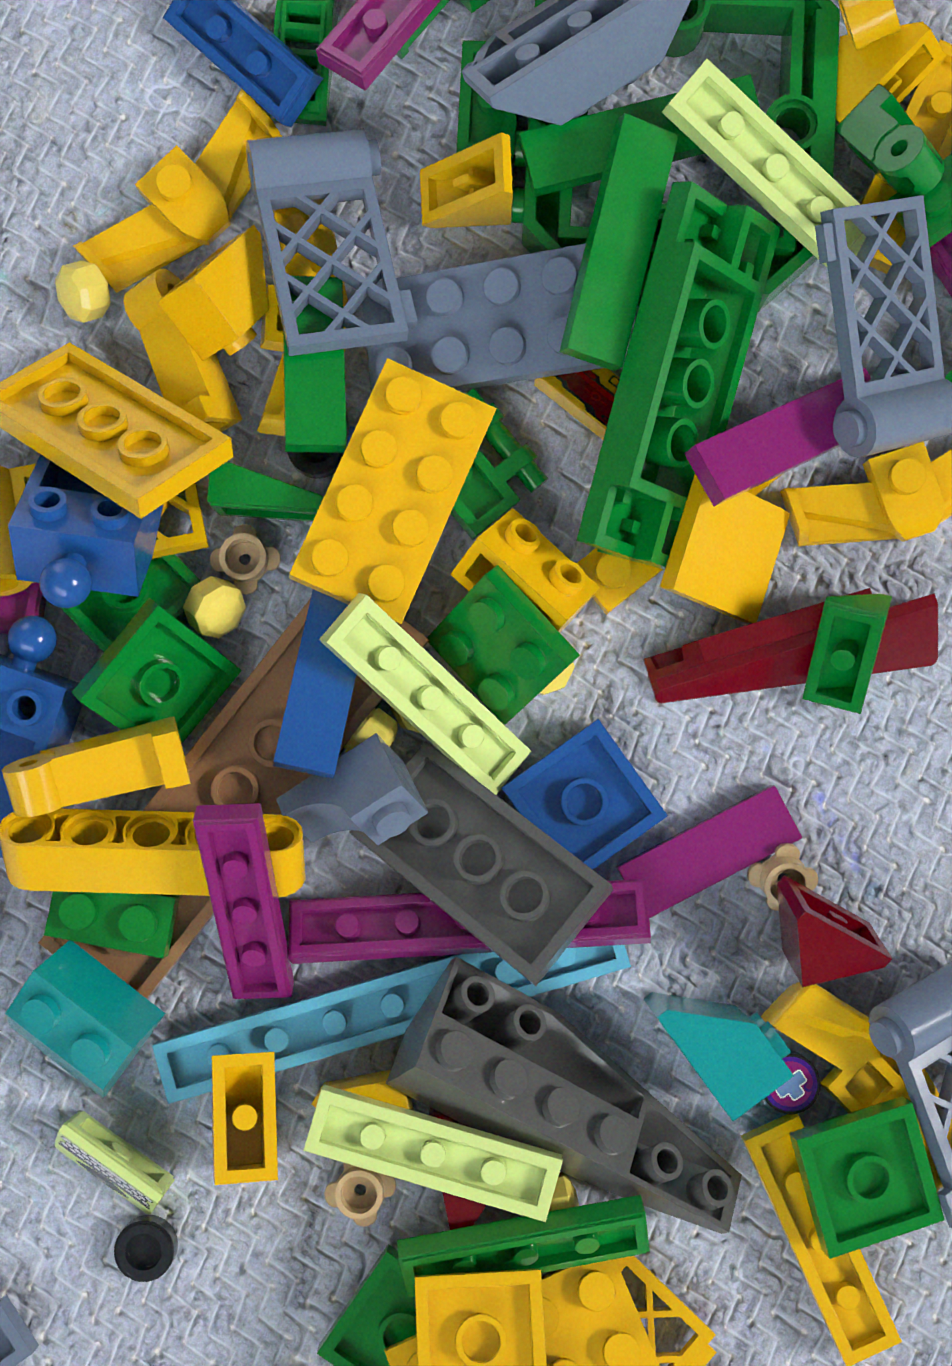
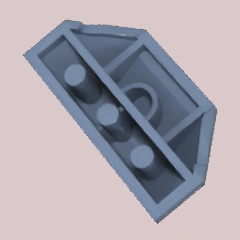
M546 0L492 34L477 52L474 61L468 63L461 72L465 82L492 108L563 125L569 120L585 114L593 105L618 89L634 83L642 74L660 64L668 51L691 0Z

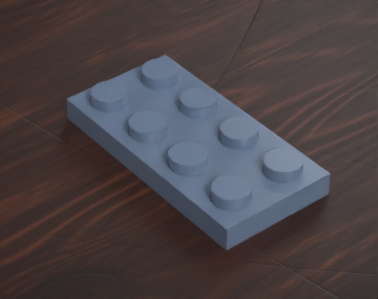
M585 244L396 278L399 291H411L418 320L417 327L408 328L407 341L366 346L371 393L387 358L458 391L603 368L559 352ZM379 281L376 285L383 289L382 282ZM369 297L364 299L362 307L366 324L391 323L388 309Z

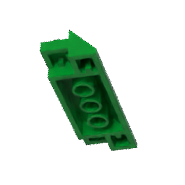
M693 181L672 183L576 539L578 542L597 548V552L664 570L695 475L684 453L694 445L726 431L781 229L750 206L727 205Z

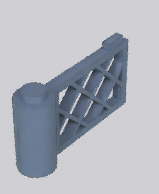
M364 128L247 140L246 154L251 189L254 200L257 201L289 356L407 341L408 328L417 327L418 320L411 291H399L374 186L372 176L381 175V156L377 140H368ZM363 200L366 214L353 227L331 213V210L338 202ZM295 207L310 216V218L295 234L275 221L273 210ZM320 224L345 238L332 256L307 242ZM368 229L370 230L371 237L365 234ZM279 241L287 245L282 252ZM355 245L377 260V266L367 278L341 263ZM297 252L321 267L320 271L307 286L285 271L286 265ZM331 275L336 276L357 290L343 308L317 293ZM380 279L383 289L376 285ZM290 292L298 297L293 304ZM369 297L388 309L391 323L368 325L355 317L353 313L364 299ZM308 304L333 319L323 332L300 335L298 333L296 318Z
M924 196L855 205L820 212L822 224L815 226L819 263H827L845 399L837 407L834 416L833 433L836 441L849 456L861 458L952 434V382L945 379ZM903 212L906 239L900 248L886 232L896 214ZM851 220L866 236L857 256L847 247L844 221ZM877 249L892 263L883 283L868 269ZM904 276L912 284L913 300L908 309L894 295ZM859 284L874 298L864 318L855 310L854 293ZM885 311L900 324L890 344L876 331ZM911 336L919 343L922 369L915 370L902 357ZM868 345L881 358V361L872 379L864 381L862 355Z
M951 961L875 1006L869 1016V1034L874 1046L883 1055L896 1060L908 1095L913 1103L917 1119L944 1188L938 1192V1197L949 1228H952V1149L947 1139L952 1119ZM935 1061L947 1065L939 1097L930 1093L922 1069Z

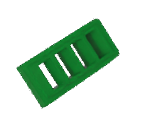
M276 0L274 35L289 48L290 42L320 45L338 23L335 0ZM290 48L312 69H317V73L323 77V80L315 90V101H308L295 123L327 126L332 71L319 63L316 50ZM269 113V117L272 119V121L278 122V121Z
M225 462L209 473L207 502L221 516L313 522L324 498L320 494L230 462Z

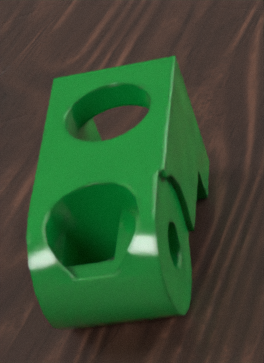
M880 83L835 128V131L855 156L897 194L904 198L927 194L938 184L943 176L945 163L920 127L915 126L893 94Z

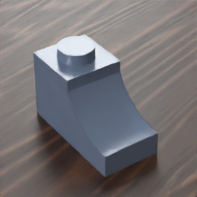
M377 733L338 758L333 779L312 775L276 799L282 815L295 819L301 825L303 834L313 843L336 832L354 830L364 832L377 845H380L389 838L401 834L409 825L428 813L404 762Z

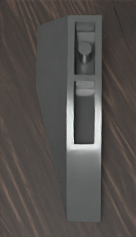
M458 957L450 961L406 1029L386 1081L387 1085L467 1127L562 1154L563 1162L560 1171L623 1198L641 1194L643 1204L646 1207L720 1234L729 1233L741 1182V1173L560 1013Z

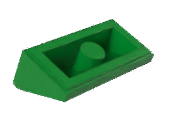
M865 594L826 597L802 699L861 714L892 596Z

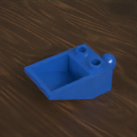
M40 454L8 524L17 580L40 583V589L45 599L52 605L60 608H72L80 605L89 596L91 590L139 597L153 557L163 505L140 519Z
M34 615L18 619L8 632L7 641L9 649L14 655L13 658L0 654V822L4 817L14 812L1 770L6 765L19 759L40 754V751L69 744L83 705L72 694V691L79 682L36 667L38 662L44 661L54 652L57 644V635L50 622ZM35 702L36 712L33 717L22 713L21 703ZM0 846V858H3Z

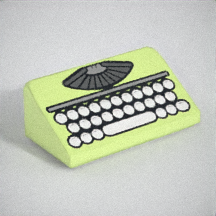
M79 1110L58 1131L54 1145L60 1152L148 1215L154 1211L175 1181L172 1174L85 1111Z

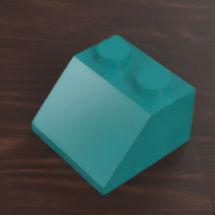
M70 940L33 970L5 1012L11 1028L102 1099L110 1092L166 1014L74 941Z
M652 992L643 999L733 1122L794 1077L782 1060L791 1053L790 1049L768 1021L765 1023L757 1012L748 1017L735 1005Z

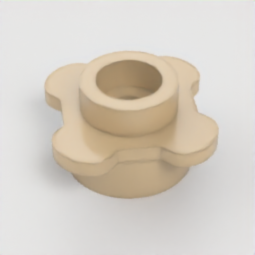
M247 524L237 526L233 530V535L227 538L221 548L215 549L210 556L212 568L217 572H225L244 595L254 593L258 588V581L267 571L276 570L281 562L279 551L274 547H266L257 538L255 528ZM244 554H248L251 557V561L247 565H243L240 562V558Z
M791 843L780 844L777 846L773 856L763 863L752 864L747 872L750 884L762 889L766 895L768 907L775 911H779L777 883L779 882L778 876L781 873H787L790 879L810 890H814L818 884V874L813 868L805 867L799 859V849Z
M343 1163L344 1170L337 1181L330 1182L326 1186L325 1200L329 1206L338 1207L345 1216L353 1219L357 1225L369 1226L376 1221L377 1211L383 1199L394 1194L396 1180L391 1176ZM358 1184L366 1187V1192L362 1195L355 1192V1186Z

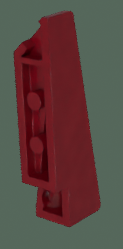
M870 588L848 595L872 594ZM935 593L891 606L888 611L872 674L934 665L938 660V602ZM825 601L682 645L680 648L644 658V666L655 700L662 704L805 684Z

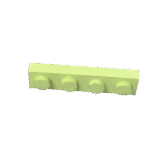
M709 59L702 63L662 111L670 121L818 260L815 226L822 224L820 212L861 205ZM851 220L844 221L847 247L857 256L866 236Z
M358 593L319 639L439 751L495 795H497L531 753V750L368 595Z
M323 1085L303 1150L546 1222L563 1162L562 1154L328 1085Z

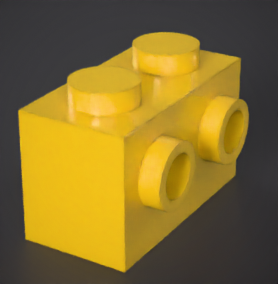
M514 508L476 538L450 574L465 589L470 591L486 573L498 565L559 632L576 617L600 589L578 564L565 556L541 534L532 522L526 520Z

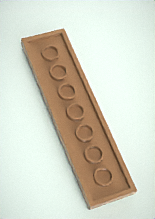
M310 599L185 756L191 784L166 789L165 784L162 785L143 811L195 812L196 806L261 803L263 814L282 815L276 799L312 776V774L273 766ZM403 620L400 627L424 648L429 639ZM357 674L339 755L343 752L345 745L365 718L383 701V698ZM175 895L180 896L169 954L164 959L80 942L75 943L141 995L149 999L214 916L210 896ZM43 936L38 943L53 954L69 940Z

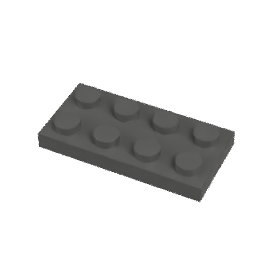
M425 741L405 766L428 813L409 825L404 832L389 838L380 845H377L364 832L350 830L349 833L533 985L537 986L610 895L613 887L594 870Z

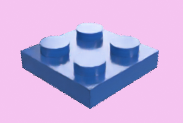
M599 719L592 722L502 787V790L522 816L592 870L668 816Z

